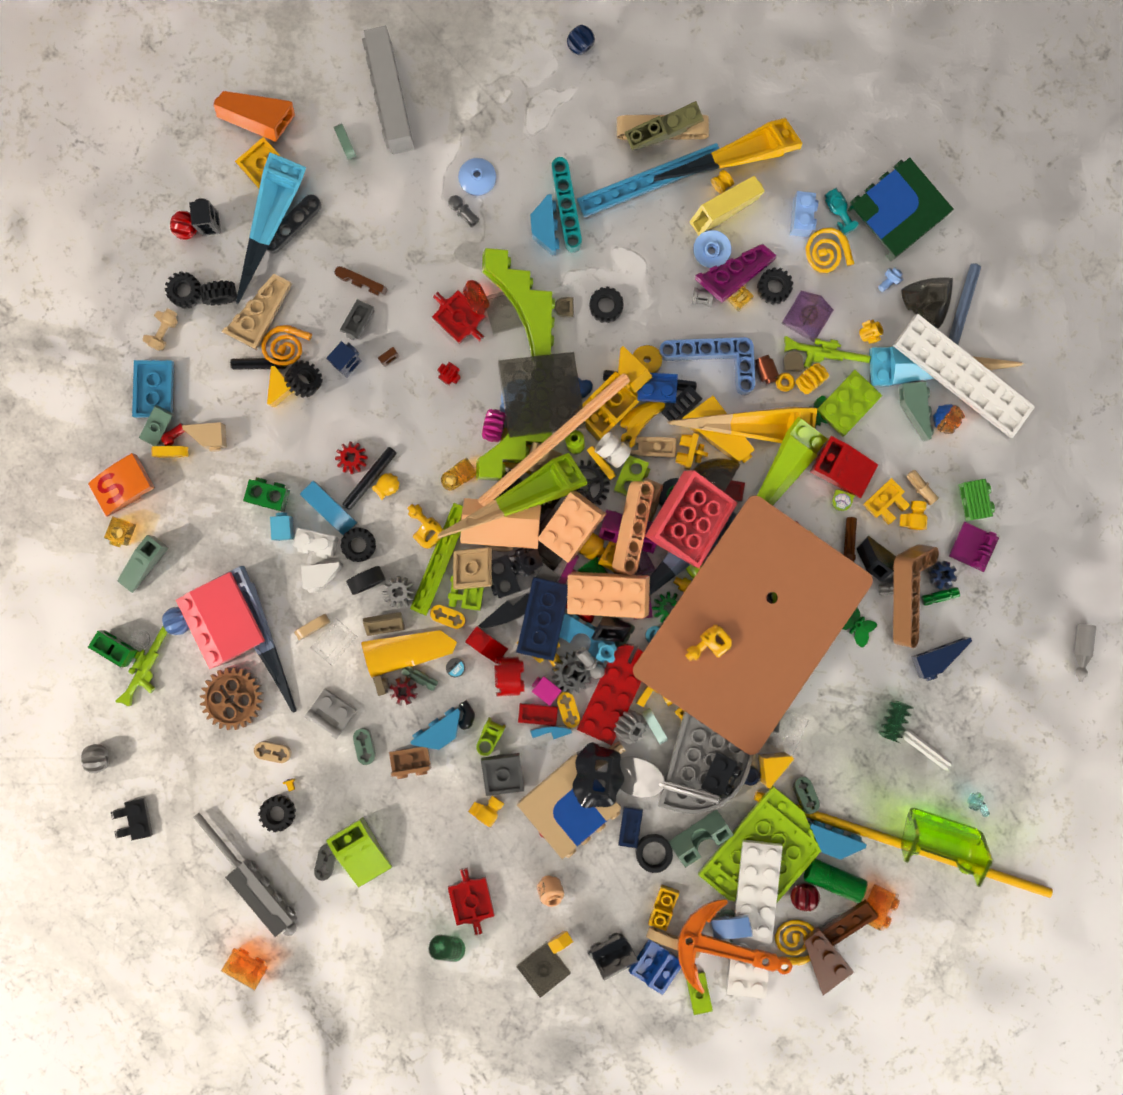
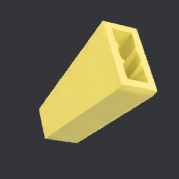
M754 175L702 204L689 222L699 236L705 231L712 230L757 201L765 190L761 182Z

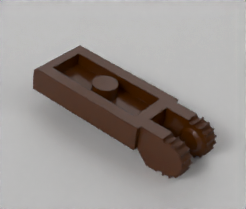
M337 266L334 269L335 276L345 282L352 280L351 284L356 287L362 288V286L369 288L368 292L379 296L380 293L383 295L387 293L388 289L384 285L341 266Z

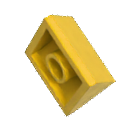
M786 752L758 754L760 782L770 789L794 758Z

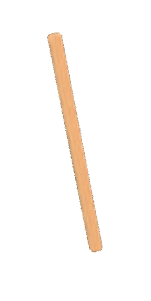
M621 374L478 499V502L483 507L492 502L630 382L628 376Z

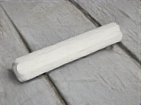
M905 729L901 733V737L941 768L944 770L950 768L952 762L912 731Z

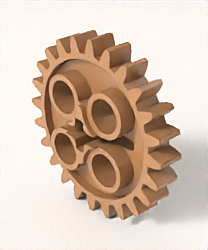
M233 667L232 671L229 668H225L224 673L222 670L217 671L218 676L211 674L212 681H205L208 687H202L201 689L206 693L200 695V698L205 699V702L200 703V705L206 706V709L202 711V713H209L206 719H214L212 725H216L219 722L220 729L226 725L227 730H231L233 725L234 729L237 730L239 729V724L244 728L247 726L246 721L253 723L251 716H259L256 710H262L258 703L264 702L263 699L259 698L264 692H258L262 685H255L257 678L250 679L251 672L244 675L245 669H241L238 672L237 667ZM231 680H234L237 683V688L235 690H232L230 688L229 684ZM217 692L222 695L220 703L215 700ZM244 694L249 697V703L247 705L243 704L242 702V696ZM231 695L235 696V698L233 699L234 702L229 701ZM229 707L234 710L233 717H229L227 714Z

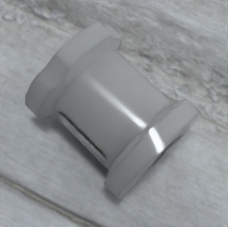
M694 287L692 304H708L711 307L713 295L708 291L698 290L697 287Z

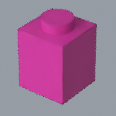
M545 676L542 678L537 677L531 685L534 688L532 692L549 706L562 691Z

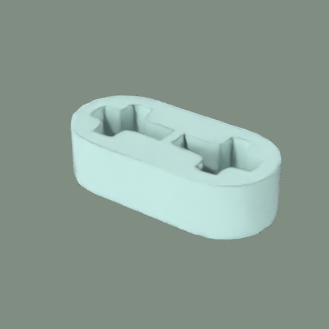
M649 708L642 712L659 744L661 745L668 741L651 709Z

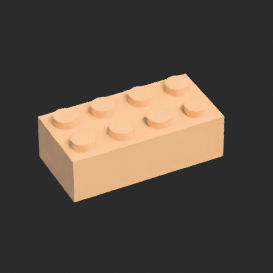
M572 572L568 575L567 614L645 618L649 615L650 576Z

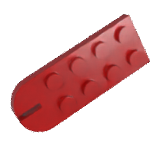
M623 644L617 647L614 653L615 661L612 663L607 662L605 674L600 678L577 727V730L611 746L616 738V733L614 732L615 723L618 722L619 717L623 716L624 711L628 712L642 682L633 674V667L644 652L639 646L636 649L632 662H628L634 649V644Z

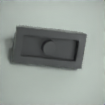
M357 299L340 331L353 341L355 338L358 339L371 318L374 307Z

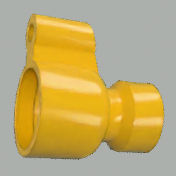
M911 501L912 513L900 515V527H907L912 530H926L928 517L924 514V511L926 510L927 502Z
M493 795L488 800L489 804L487 806L474 802L468 811L490 828L498 818L497 811L501 810L505 804Z

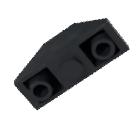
M867 536L856 548L866 571L883 583H894V561L896 556L870 536Z

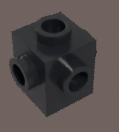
M519 548L515 550L514 555L509 557L510 566L515 575L530 576L535 573L534 570L543 566L538 549Z

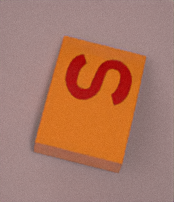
M133 453L114 463L88 483L106 517L140 499V496L155 488L138 456Z

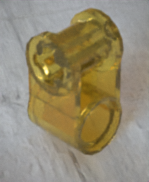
M465 458L442 475V486L446 490L452 491L474 478L476 470L469 459ZM447 477L450 479L454 478L453 485L445 484Z

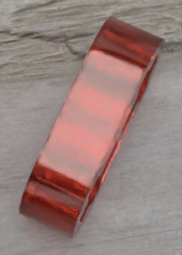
M475 280L467 281L463 288V293L470 308L477 314H484L490 303L482 286Z

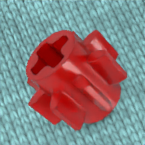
M448 362L447 365L442 363L437 369L440 373L438 378L447 385H450L452 382L457 384L461 378L458 374L460 369L451 362Z

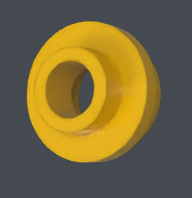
M781 373L776 378V387L780 391L788 392L795 385V379L790 373ZM783 379L788 381L787 386L782 384Z

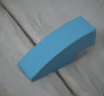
M312 481L300 493L343 536L357 524L317 482Z

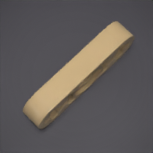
M649 927L646 935L648 939L678 951V936L655 927ZM696 952L695 958H699L701 952Z

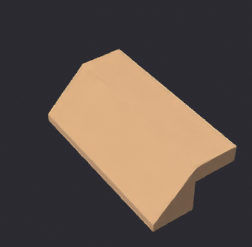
M464 498L461 520L483 507L478 502V499ZM541 504L461 531L460 542L465 544L538 549L539 540L537 539L540 533Z

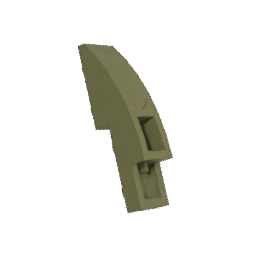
M697 101L663 117L659 115L626 131L625 135L633 151L686 132L687 128L704 121Z

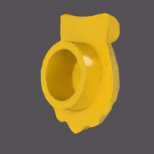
M385 473L379 478L377 484L372 487V490L383 500L386 496L394 494L399 489L398 477L392 473Z

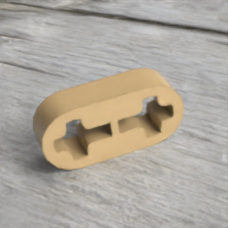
M323 614L297 629L294 633L298 640H302L329 624L330 620L326 614Z
M262 741L254 747L255 756L266 761L285 763L292 756L291 749L282 744ZM265 745V749L271 750V753L267 752L261 755L262 751H259V748ZM284 749V753L287 756L280 759V755L274 754L275 751L280 752Z

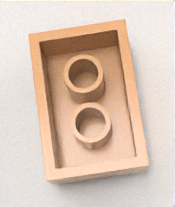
M576 490L568 494L537 540L566 562L574 560L607 513Z

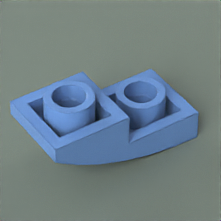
M749 915L731 918L730 916L712 918L710 921L714 938L736 939L753 936Z

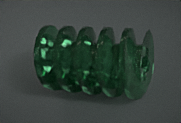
M899 701L889 702L893 709L886 710L890 716H884L883 719L888 723L881 724L885 731H879L878 734L883 738L900 743L897 741V738H903L904 736L899 731H906L902 724L909 723L904 717L911 716L907 709H914V707Z
M440 934L431 939L428 950L430 956L435 960L457 962L465 954V944L458 937Z

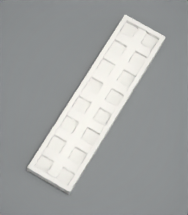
M919 314L912 318L893 345L1010 438L1015 436L1035 408L1033 404Z
M742 840L734 917L749 915L753 936L732 939L733 944L771 953L782 844ZM766 958L762 960V964L769 962V959ZM730 959L727 995L766 999L769 970L754 967L750 963Z

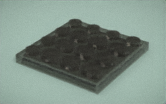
M574 352L498 360L509 438L554 433L583 408ZM585 421L582 424H580L575 430L585 429Z

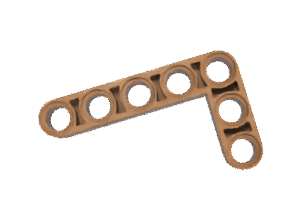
M918 544L898 554L895 558L893 641L896 645L915 648L919 642L920 572L937 562L939 557L937 547Z

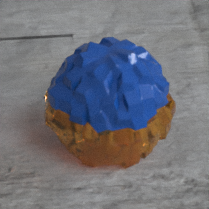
M952 404L938 406L936 413L933 415L935 427L938 431L945 434H953L962 423L961 420L965 418L960 407Z

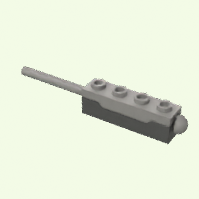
M200 813L196 814L193 818L235 868L225 877L274 937H277L283 930H286L283 933L284 935H293L297 929L294 923L297 918L295 910L290 905L287 906L281 893L277 890L275 891L270 886V880L259 873L255 862L249 861L248 858L244 862L238 860Z

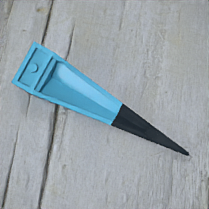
M271 152L268 155L262 173L236 304H239L300 187L306 167Z

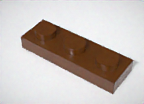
M865 899L820 928V930L834 946L878 918V914Z

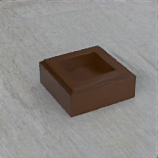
M394 347L380 355L378 359L383 366H387L397 359L399 355Z

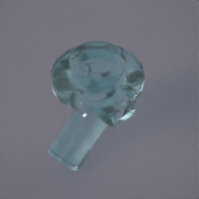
M980 792L972 793L967 800L968 808L974 811L980 809L982 816L988 817L990 813L985 802H983L984 796Z

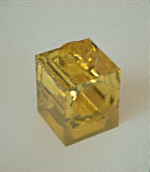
M112 516L104 538L110 540L109 544L113 546H128L136 524ZM119 528H121L123 531V534L120 538H118L116 535L117 530Z

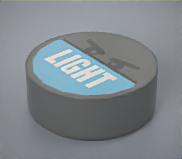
M453 658L446 664V671L451 677H460L465 672V663L459 658Z

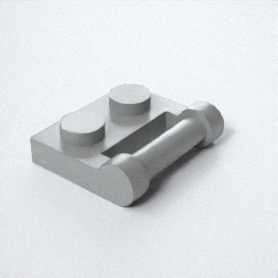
M324 689L305 715V718L309 721H314L331 733L333 738L337 739L357 710L327 689ZM320 709L340 723L339 726L336 728L317 715V710Z

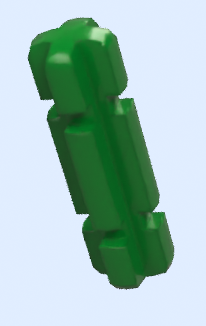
M954 587L949 590L931 593V595H923L921 597L922 603L927 606L950 600V598L960 597V591L958 587Z

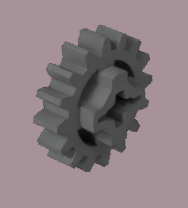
M573 651L572 655L566 652L565 658L560 655L561 661H555L554 664L557 668L552 669V672L556 674L552 676V679L556 681L555 685L558 688L560 687L563 692L567 690L570 694L573 693V690L579 693V688L581 687L586 689L585 683L590 684L591 681L588 678L592 677L590 670H586L583 663L582 665L575 663V661L581 662L575 655L576 651Z

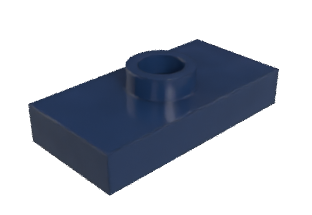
M623 806L618 846L638 847L643 809Z

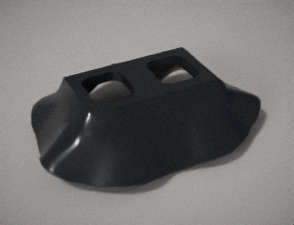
M591 742L578 754L575 761L577 775L573 781L572 789L582 807H610L615 804L616 795L624 782L619 752ZM596 760L608 762L607 772L595 770ZM595 779L605 781L604 792L593 790V781Z

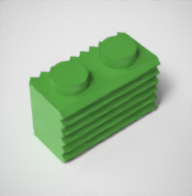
M986 479L959 484L965 521L993 517L995 506L993 501H990L991 486L990 483H987Z

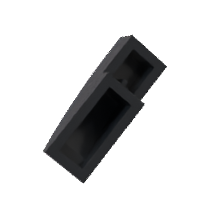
M527 593L514 605L507 600L478 626L480 628L494 627L506 624L525 615L529 594Z

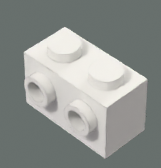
M297 528L293 547L298 548L297 552L309 554V551L317 552L316 556L327 559L328 555L335 556L339 538Z

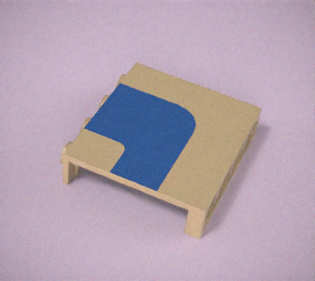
M577 753L517 802L520 810L561 859L571 857L576 852L575 848L578 845H585L591 839V834L595 831L597 833L606 826L605 822L610 818L614 820L621 813L619 810L622 809L621 805L617 802L610 807L584 808L579 804L572 789L573 781L577 775L575 766ZM597 779L593 781L594 791H605L604 786Z

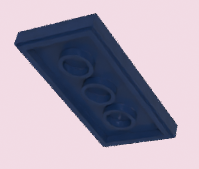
M533 577L516 653L554 661L567 606L568 584Z

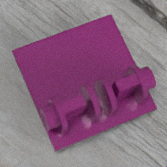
M964 522L949 557L984 572L999 537L994 532H986Z

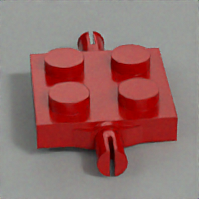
M459 290L447 299L437 292L433 298L440 304V307L432 316V319L459 344L471 334L479 342L482 341L481 338L483 339L485 336L477 328L486 316Z
M468 868L460 869L462 881L448 886L456 926L466 923L473 924L475 935H478V932L480 935L483 933L480 922L495 916L486 877L470 879Z

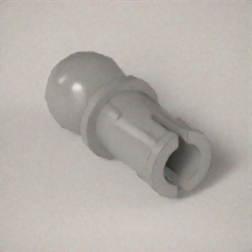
M585 647L579 648L575 655L585 665L584 668L590 670V675L594 679L602 678L605 674L604 667L597 664L598 660L593 658Z

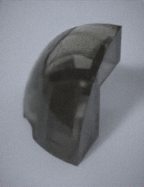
M953 278L925 279L909 284L901 289L902 298L908 311L912 310L915 314H919L935 328L939 329L949 309Z
M713 458L701 462L692 470L724 492L741 464L726 458Z

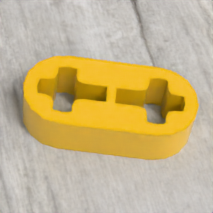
M152 446L151 456L157 458L188 457V447Z
M435 605L430 611L431 618L438 623L454 629L462 628L465 625L466 618L461 612L443 605ZM442 608V613L447 614V617H439L437 619L434 611ZM457 615H460V620H462V623H458L457 626H455L454 621L450 620L449 617H457Z
M562 692L557 698L561 717L567 727L574 728L580 722V715L573 695L568 692ZM563 695L571 698V701H569L570 708L566 709L564 703L560 702L563 699ZM571 710L572 715L577 717L574 720V724L566 721L568 718L567 711Z

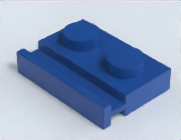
M650 373L652 378L638 390V401L676 403L678 374Z

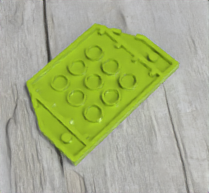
M772 786L732 832L734 836L726 840L698 872V875L726 899L736 901L742 840L782 844L777 893L778 902L818 856L821 850L804 811L775 786Z

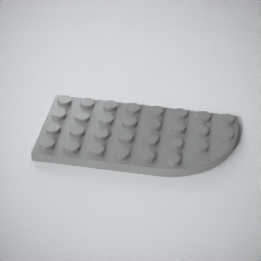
M684 712L665 781L710 793L702 789L701 785L717 752L743 763L741 767L743 771L733 784L734 791L732 795L727 797V799L721 798L719 804L663 789L658 806L677 812L694 814L708 812L724 805L743 786L754 755L745 753L696 718Z

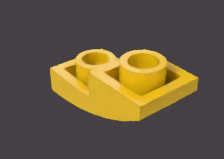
M661 884L648 925L667 931L679 896V890Z

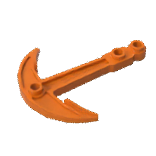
M727 899L712 901L701 906L689 916L679 934L678 958L685 978L701 994L705 990L699 980L697 965L695 964L696 952L750 963L754 967L769 971L778 970L781 974H788L792 970V963L785 956L778 958L774 953L759 949L752 950L701 933L706 921L710 922L715 914L728 904ZM687 938L693 939L690 944L685 942ZM763 959H769L767 964H762ZM783 964L788 965L787 969L785 970L781 969V966Z

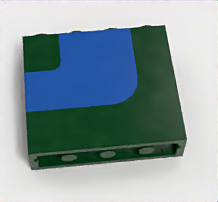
M910 157L906 161L900 160L893 167L895 170L891 173L885 172L879 178V183L876 185L872 183L864 190L866 193L863 196L857 195L850 202L851 206L847 210L851 212L854 209L888 249L889 254L886 257L890 262L954 210Z

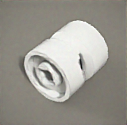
M608 432L597 443L595 452L602 458H607V462L618 468L629 457L631 448L624 442L619 443V438Z

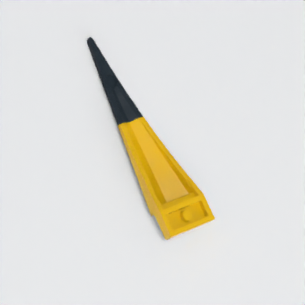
M786 118L770 121L712 153L656 175L654 181L781 157L784 153L801 149L802 141Z

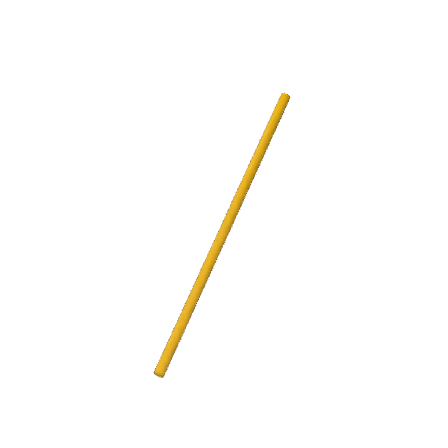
M756 791L754 800L759 801L765 793ZM819 811L813 814L805 813L806 818L817 820L1051 898L1053 894L1052 888Z

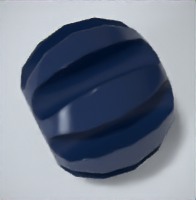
M585 25L576 26L567 37L569 49L578 55L586 53L595 41L594 33Z
M937 561L933 565L934 569L929 568L928 573L932 575L929 581L931 584L936 583V588L942 589L944 586L947 589L953 586L951 581L956 582L958 576L954 575V572L957 570L955 566L950 567V562L943 561L941 564L940 561Z

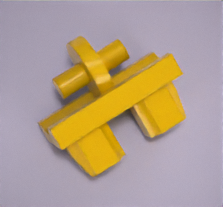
M699 434L681 435L679 445L689 447L687 454L677 452L675 463L683 465L684 469L690 470L694 455L696 456V463H701L702 457H708V453L703 451L704 444H699L698 450H695Z

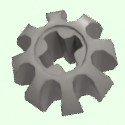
M93 744L83 749L81 763L84 770L89 773H98L107 768L109 756L104 746Z

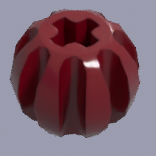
M401 677L395 679L397 686L391 683L389 688L394 690V694H389L391 699L397 697L396 704L402 705L403 700L406 705L411 704L410 697L416 699L418 693L413 692L414 688H418L416 683L410 685L411 678L408 677L405 678V682L402 681ZM400 687H401V688H404V687L407 688V690H406L407 695H406V694H404V695H401V694H400L401 691H402V690L400 689Z
M801 883L795 885L790 895L791 902L796 909L812 911L817 908L820 902V893L815 886Z

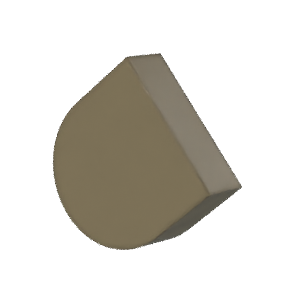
M562 297L556 301L555 312L558 316L563 318L574 317L573 297Z
M790 351L785 355L783 359L784 371L804 370L803 357L799 352Z

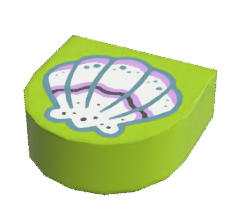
M836 489L832 498V505L838 511H845L852 505L855 495Z

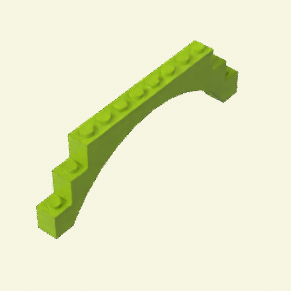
M485 248L482 254V273L503 291L515 307L526 331L532 367L529 393L523 411L512 430L498 445L476 460V480L499 481L502 479V476H505L506 467L503 462L520 463L529 455V447L526 444L532 445L533 442L542 444L552 435V429H549V422L552 421L550 403L553 400V392L550 391V384L553 383V373L550 371L554 361V355L551 354V347L554 345V335H551V328H554L555 318L552 316L555 298H552V291L530 290L533 287V278L530 277V271L510 269L511 257H508V250Z

